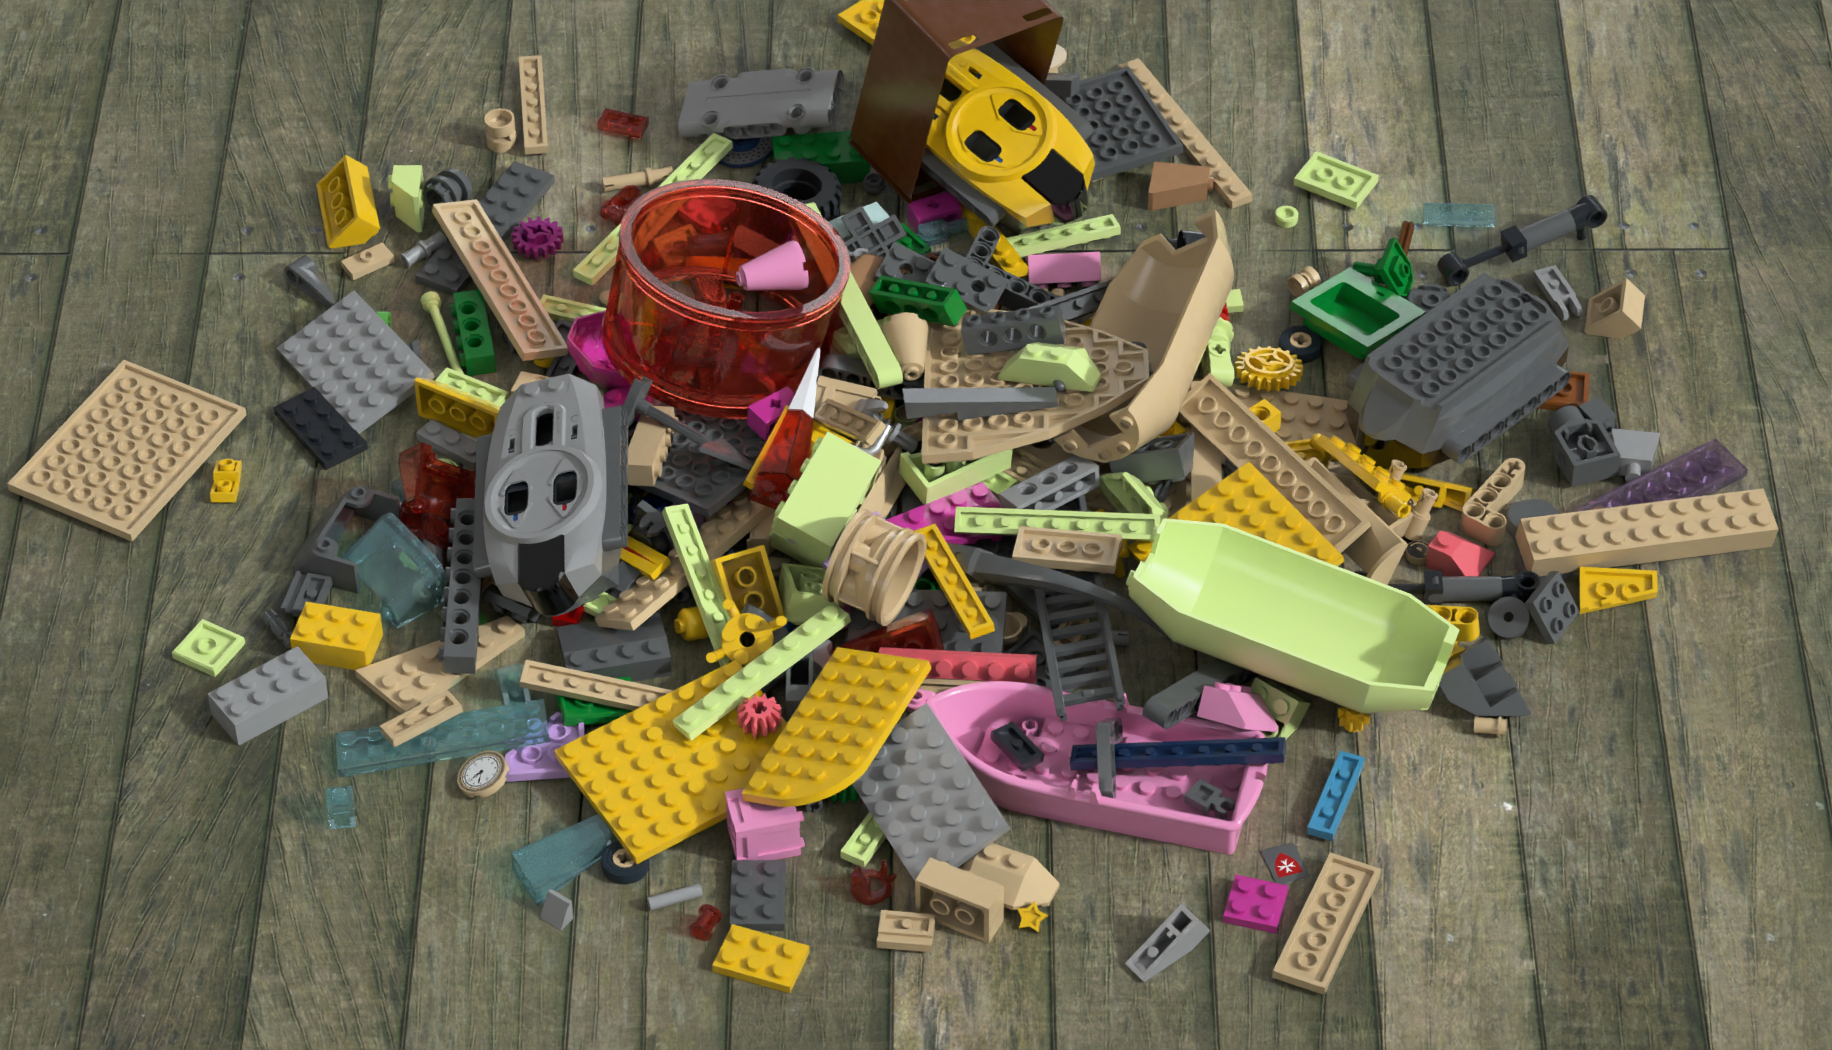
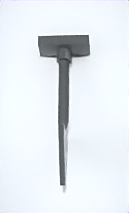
M645 376L642 377L641 381L634 379L623 404L628 417V427L634 425L638 414L644 417L648 416L699 444L698 451L751 470L754 464L726 440L711 441L704 434L653 407L652 403L645 400L653 381Z

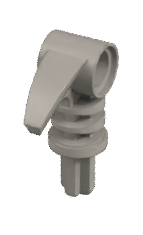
M860 399L857 401L854 410L878 419L892 427V431L885 441L886 445L889 446L893 442L910 453L915 451L918 446V440L901 431L902 424L897 422L891 425V419L887 418L885 421L883 420V414L877 415L878 412L887 410L888 404L885 401L878 399Z

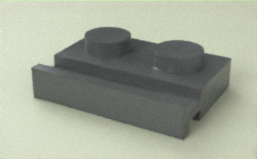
M296 571L281 606L282 615L291 613L294 617H300L306 602L324 604L333 585L332 576L314 573L304 575L300 571Z

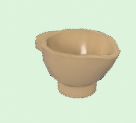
M1006 612L1003 650H1009L1019 640L1022 631L1027 627L1028 619L1024 614Z

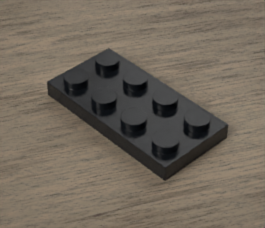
M315 387L273 407L276 417L325 470L368 449L366 440L352 428Z

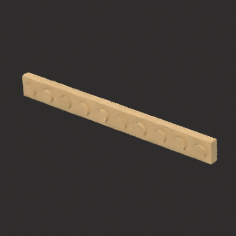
M1137 58L1120 64L1119 69L1130 67L1182 143L1183 151L1196 166L1210 167V177H1214L1213 187L1231 209L1252 202L1253 194L1142 61Z

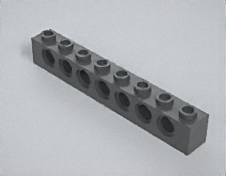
M457 498L456 508H451V524H454V528H449V543H453V547H448L447 562H451V567H446V582H449V587H444V602H448V605L442 608V622H446V627L441 626L440 641L444 642V647H439V662L444 664V673L475 674L483 578L476 576L473 566L475 499Z

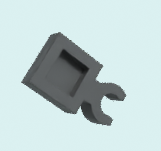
M1199 779L1184 795V802L1205 814L1213 810L1215 815L1222 820L1227 818V811L1223 808H1228L1231 811L1235 808V802L1231 798L1222 797V790L1202 779Z

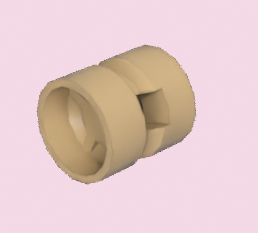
M502 108L489 111L484 118L488 148L499 153L512 150L517 143L514 114L510 110Z

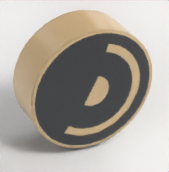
M1420 540L1410 542L1406 547V559L1415 565L1426 564L1429 544Z

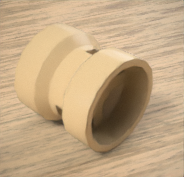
M1310 266L1303 268L1299 274H1294L1287 279L1290 292L1297 298L1321 284L1318 272Z

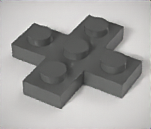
M860 206L841 217L852 238L840 244L838 248L849 252H854L858 248L868 249V254H875L885 258L889 251L887 247L892 245L894 241L897 242L905 238L907 234L895 214L873 225L863 206ZM845 260L848 266L853 262Z

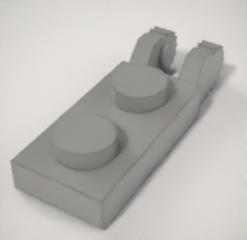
M1556 265L1533 271V279L1552 307L1556 309V313L1562 321L1567 320L1569 317L1568 309L1565 307L1567 304H1569L1570 310L1575 317L1582 315V307L1576 298V294Z

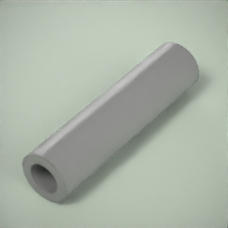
M698 883L647 897V904L651 911L702 897L703 893Z

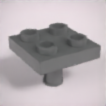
M1550 571L1524 603L1547 644H1555L1580 612L1558 571Z

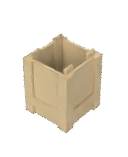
M819 376L816 384L814 414L827 398L854 409L857 401L860 399H882L881 396H877L878 392L875 388ZM829 428L830 430L838 433L839 435L845 437L846 439L854 443L857 441L854 438H851L845 434H842L838 431Z

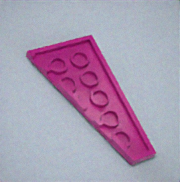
M983 482L886 520L899 527L909 528L913 531L936 524L946 543L959 545L976 544L977 540L990 538L992 542L1001 541L1002 537L1012 536L961 534L954 532L956 507L1000 508L999 500Z

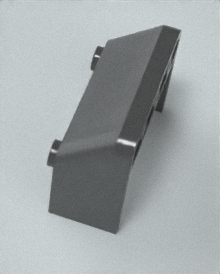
M362 486L350 489L328 506L294 557V573L300 571L304 575L314 573L332 576V587L358 594L360 592L356 562L336 557L338 553L337 542L355 515L401 528L403 524L399 497Z

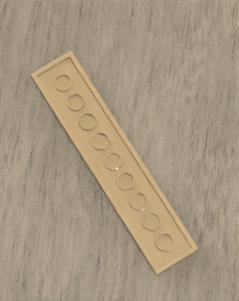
M478 200L433 204L432 213L522 361L566 356L568 354L566 342Z
M1211 373L1186 394L1179 414L1237 469L1250 462L1340 553L1371 527L1370 522Z
M749 488L733 498L729 505L720 509L716 516L710 521L703 523L698 530L709 560L721 557L775 511L779 505ZM676 549L671 550L667 556L671 564L655 580L647 576L638 578L632 588L623 591L613 603L606 605L603 611L595 617L598 627L634 631L689 583Z

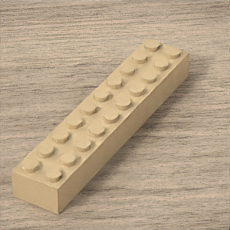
M1762 488L1520 519L1515 537L1526 570L1532 571L1540 577L1547 576L1550 571H1558L1560 574L1579 572L1580 567L1610 568L1772 547L1779 529L1765 491Z

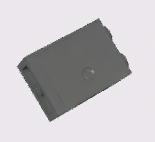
M814 650L786 670L787 723L821 673L814 672Z

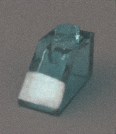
M518 662L493 668L507 719L513 720L534 715L529 690L520 687L523 663Z

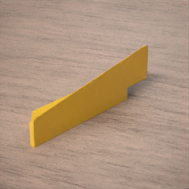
M1403 473L1400 480L1406 485L1404 490L1412 495L1411 498L1416 503L1423 489L1428 488L1438 494V498L1433 504L1434 507L1443 508L1444 504L1461 512L1463 505L1476 491L1475 487Z

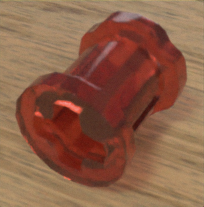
M702 904L698 909L699 915L696 921L692 922L689 926V932L697 939L708 941L713 935L712 930L715 924L721 921L722 914L716 907Z

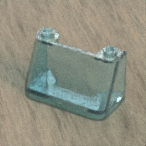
M391 512L382 515L340 557L356 562L358 577L381 600L382 608H380L382 617L385 621H390L397 629L444 603L446 578L440 561Z

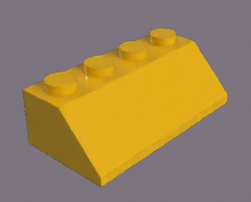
M345 155L316 184L327 244L331 249L365 244L380 229L368 168Z
M416 377L414 385L419 416L429 420L434 419L453 430L476 439L478 436L493 433L500 410L499 406L472 396L467 392L452 388L447 384H442L432 379Z

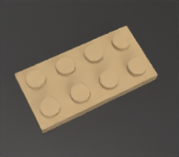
M1020 526L1012 559L1048 569L1115 574L1122 544V535Z

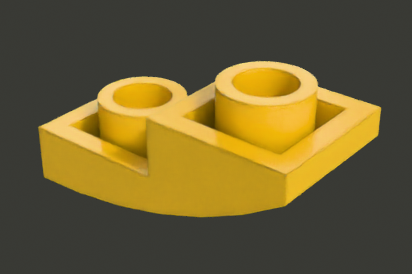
M233 459L216 461L213 471L214 482L210 492L211 502H236L241 479L242 461H234Z

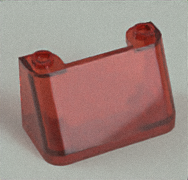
M423 442L399 453L398 466L405 505L410 508V511L425 513L451 522V508H456L457 498L475 499L476 470L469 471L435 459L436 453L432 452V446Z

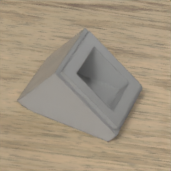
M550 889L541 912V920L558 930H563L573 919L572 901Z

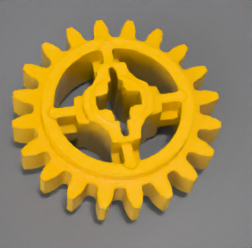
M1259 346L1258 349L1253 350L1250 348L1248 353L1241 352V356H1237L1235 373L1236 378H1241L1240 383H1248L1249 388L1255 387L1257 390L1262 389L1270 392V390L1280 391L1282 388L1288 390L1289 385L1296 386L1297 381H1301L1303 365H1301L1302 360L1297 359L1296 354L1290 355L1289 350L1283 351L1281 348L1276 349L1270 346L1261 348Z

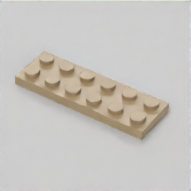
M1331 852L1329 853L1273 969L1272 978L1325 995L1381 876L1380 868Z

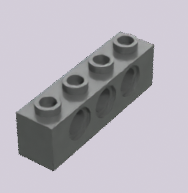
M1045 305L1040 308H1021L1016 311H997L983 315L972 314L963 317L961 333L967 355L1022 349L1027 344L1036 342L1056 345L1064 344L1066 327L1061 306Z

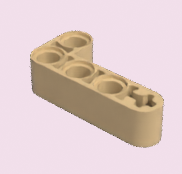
M1517 458L1505 460L1463 505L1460 523L1462 532L1489 546H1498L1504 542L1507 522L1505 516L1499 512L1523 486L1525 464L1522 460Z

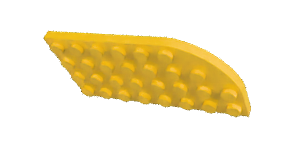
M837 647L741 794L744 801L777 807L801 806L828 798L854 783L868 769L931 670L929 660Z

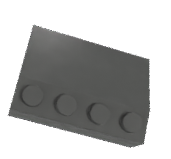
M656 611L634 631L598 627L596 621L556 627L564 668L612 678L631 677L632 682L672 675L671 655L659 611Z

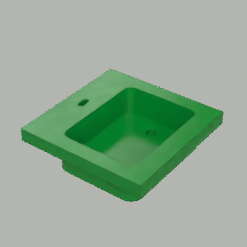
M1352 267L1347 268L1294 299L1290 305V310L1304 318L1303 325L1310 328V330L1315 331L1323 338L1360 359H1366L1368 354L1426 314V311Z

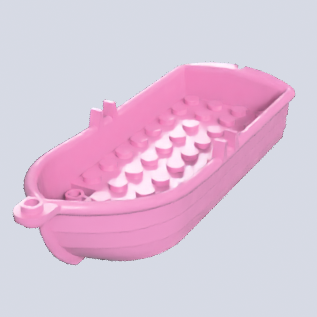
M1010 681L965 684L937 694L932 691L918 689L906 708L914 712L925 703L930 705L993 802L1004 809L1227 855L1233 854L1236 850L1243 822L1256 804L1264 785L1263 781L1259 779H1265L1268 763L1194 767L1176 766L1167 768L1148 767L1140 769L1119 768L1116 769V799L1101 796L1098 769L1071 770L1070 757L1073 745L1097 744V723L1106 718H1121L1123 738L1119 743L1265 738V735L1258 730L1242 729L1194 717H1187L1166 730L1143 717L1144 708L1130 705L1126 693H1124L1126 703L1123 704L1124 710L1117 711L1116 703L1106 701V699L1065 707L1066 721H1061L1060 716L1057 717L1052 688ZM1062 691L1063 695L1071 694L1069 692ZM1012 721L1044 753L1042 763L1023 772L990 739L991 731ZM1199 779L1222 790V797L1231 798L1235 802L1233 811L1223 808L1227 811V818L1225 820L1219 819L1213 810L1205 814L1184 802V795Z

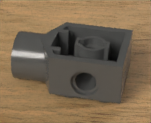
M1575 406L1562 407L1550 416L1548 427L1554 436L1552 455L1571 487L1618 476L1621 455L1601 421L1584 419L1579 409Z

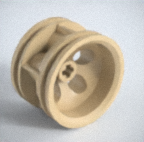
M866 509L860 510L847 524L833 550L824 576L823 598L829 602H835L840 607H844L847 604L864 611L867 619L871 621L876 620L878 624L883 626L889 625L902 610L917 581L925 557L926 536L919 532L914 533L912 529H904L884 520L882 516L878 514L873 515L871 511Z

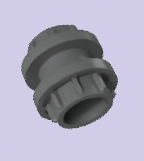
M444 169L425 183L424 202L432 211L433 204L470 200L472 185L469 178L460 170Z

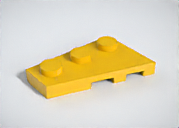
M1580 567L1579 614L1657 598V571Z

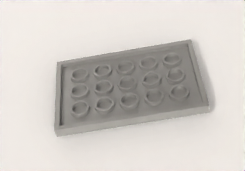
M352 291L277 347L279 353L310 387H315L359 434L415 393L414 380L416 377L425 379L435 378L433 372L355 291Z
M927 703L895 725L868 769L860 778L852 783L914 881L930 857L947 862L949 865L958 868L1011 829Z

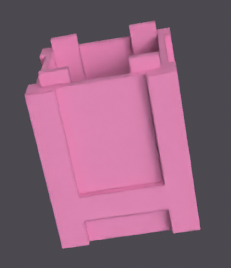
M744 788L725 792L727 829L736 860H778L801 855V847H805L804 839L800 837V821H804L802 811L797 812L795 806L777 807L744 801L741 794Z

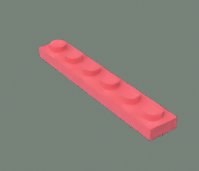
M884 647L879 649L881 654L929 660L931 670L926 678L1036 683L1037 655Z

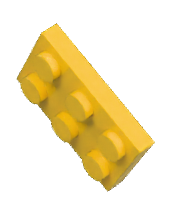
M732 924L712 964V970L718 974L790 994L810 953L809 945Z

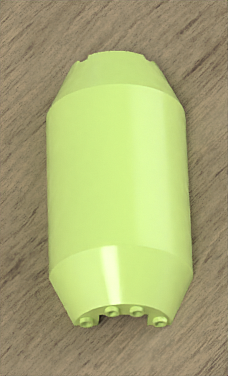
M1163 518L1159 528L1154 526L1149 541L1153 542L1150 554L1145 562L1140 561L1136 571H1130L1126 585L1129 586V597L1173 642L1362 714L1429 709L1460 630L1413 595L1226 524Z

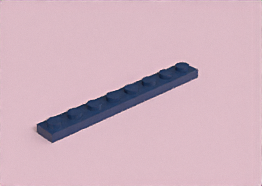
M1285 737L1117 743L1114 745L1115 769L1284 763L1286 739ZM1097 744L1073 745L1070 757L1071 770L1098 769Z

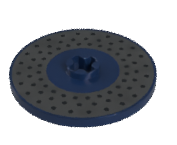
M725 136L724 138L733 142V148L718 163L732 168H746L757 165L773 154L772 137L731 139Z

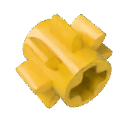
M1347 707L1338 708L1339 726H1344L1348 732L1363 731V724H1370V715L1368 713L1362 714Z

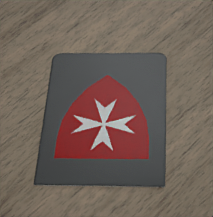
M1287 843L1261 851L1276 883L1286 884L1310 877L1294 843Z

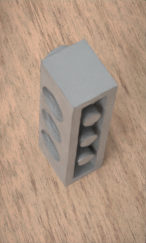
M1074 455L999 493L1000 508L1054 510L1099 487V465L1092 460Z

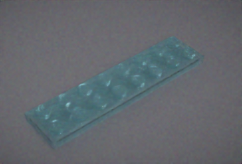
M544 699L462 712L395 748L382 735L380 726L335 733L339 777L470 756L488 750L500 751L550 742Z

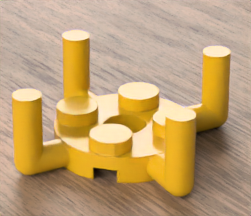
M724 600L723 607L727 610L731 619L722 630V647L708 653L706 660L709 663H714L728 656L732 661L737 660L740 665H748L773 646V631L785 626L787 618L785 616H778L776 619L767 622L756 614H740L733 600ZM746 631L753 633L755 636V642L750 647H745L740 642L741 634Z

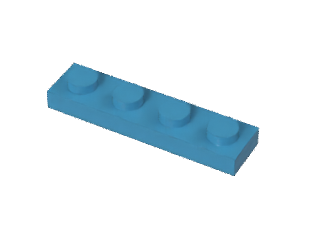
M1339 751L1308 824L1307 834L1333 841L1365 765V757Z

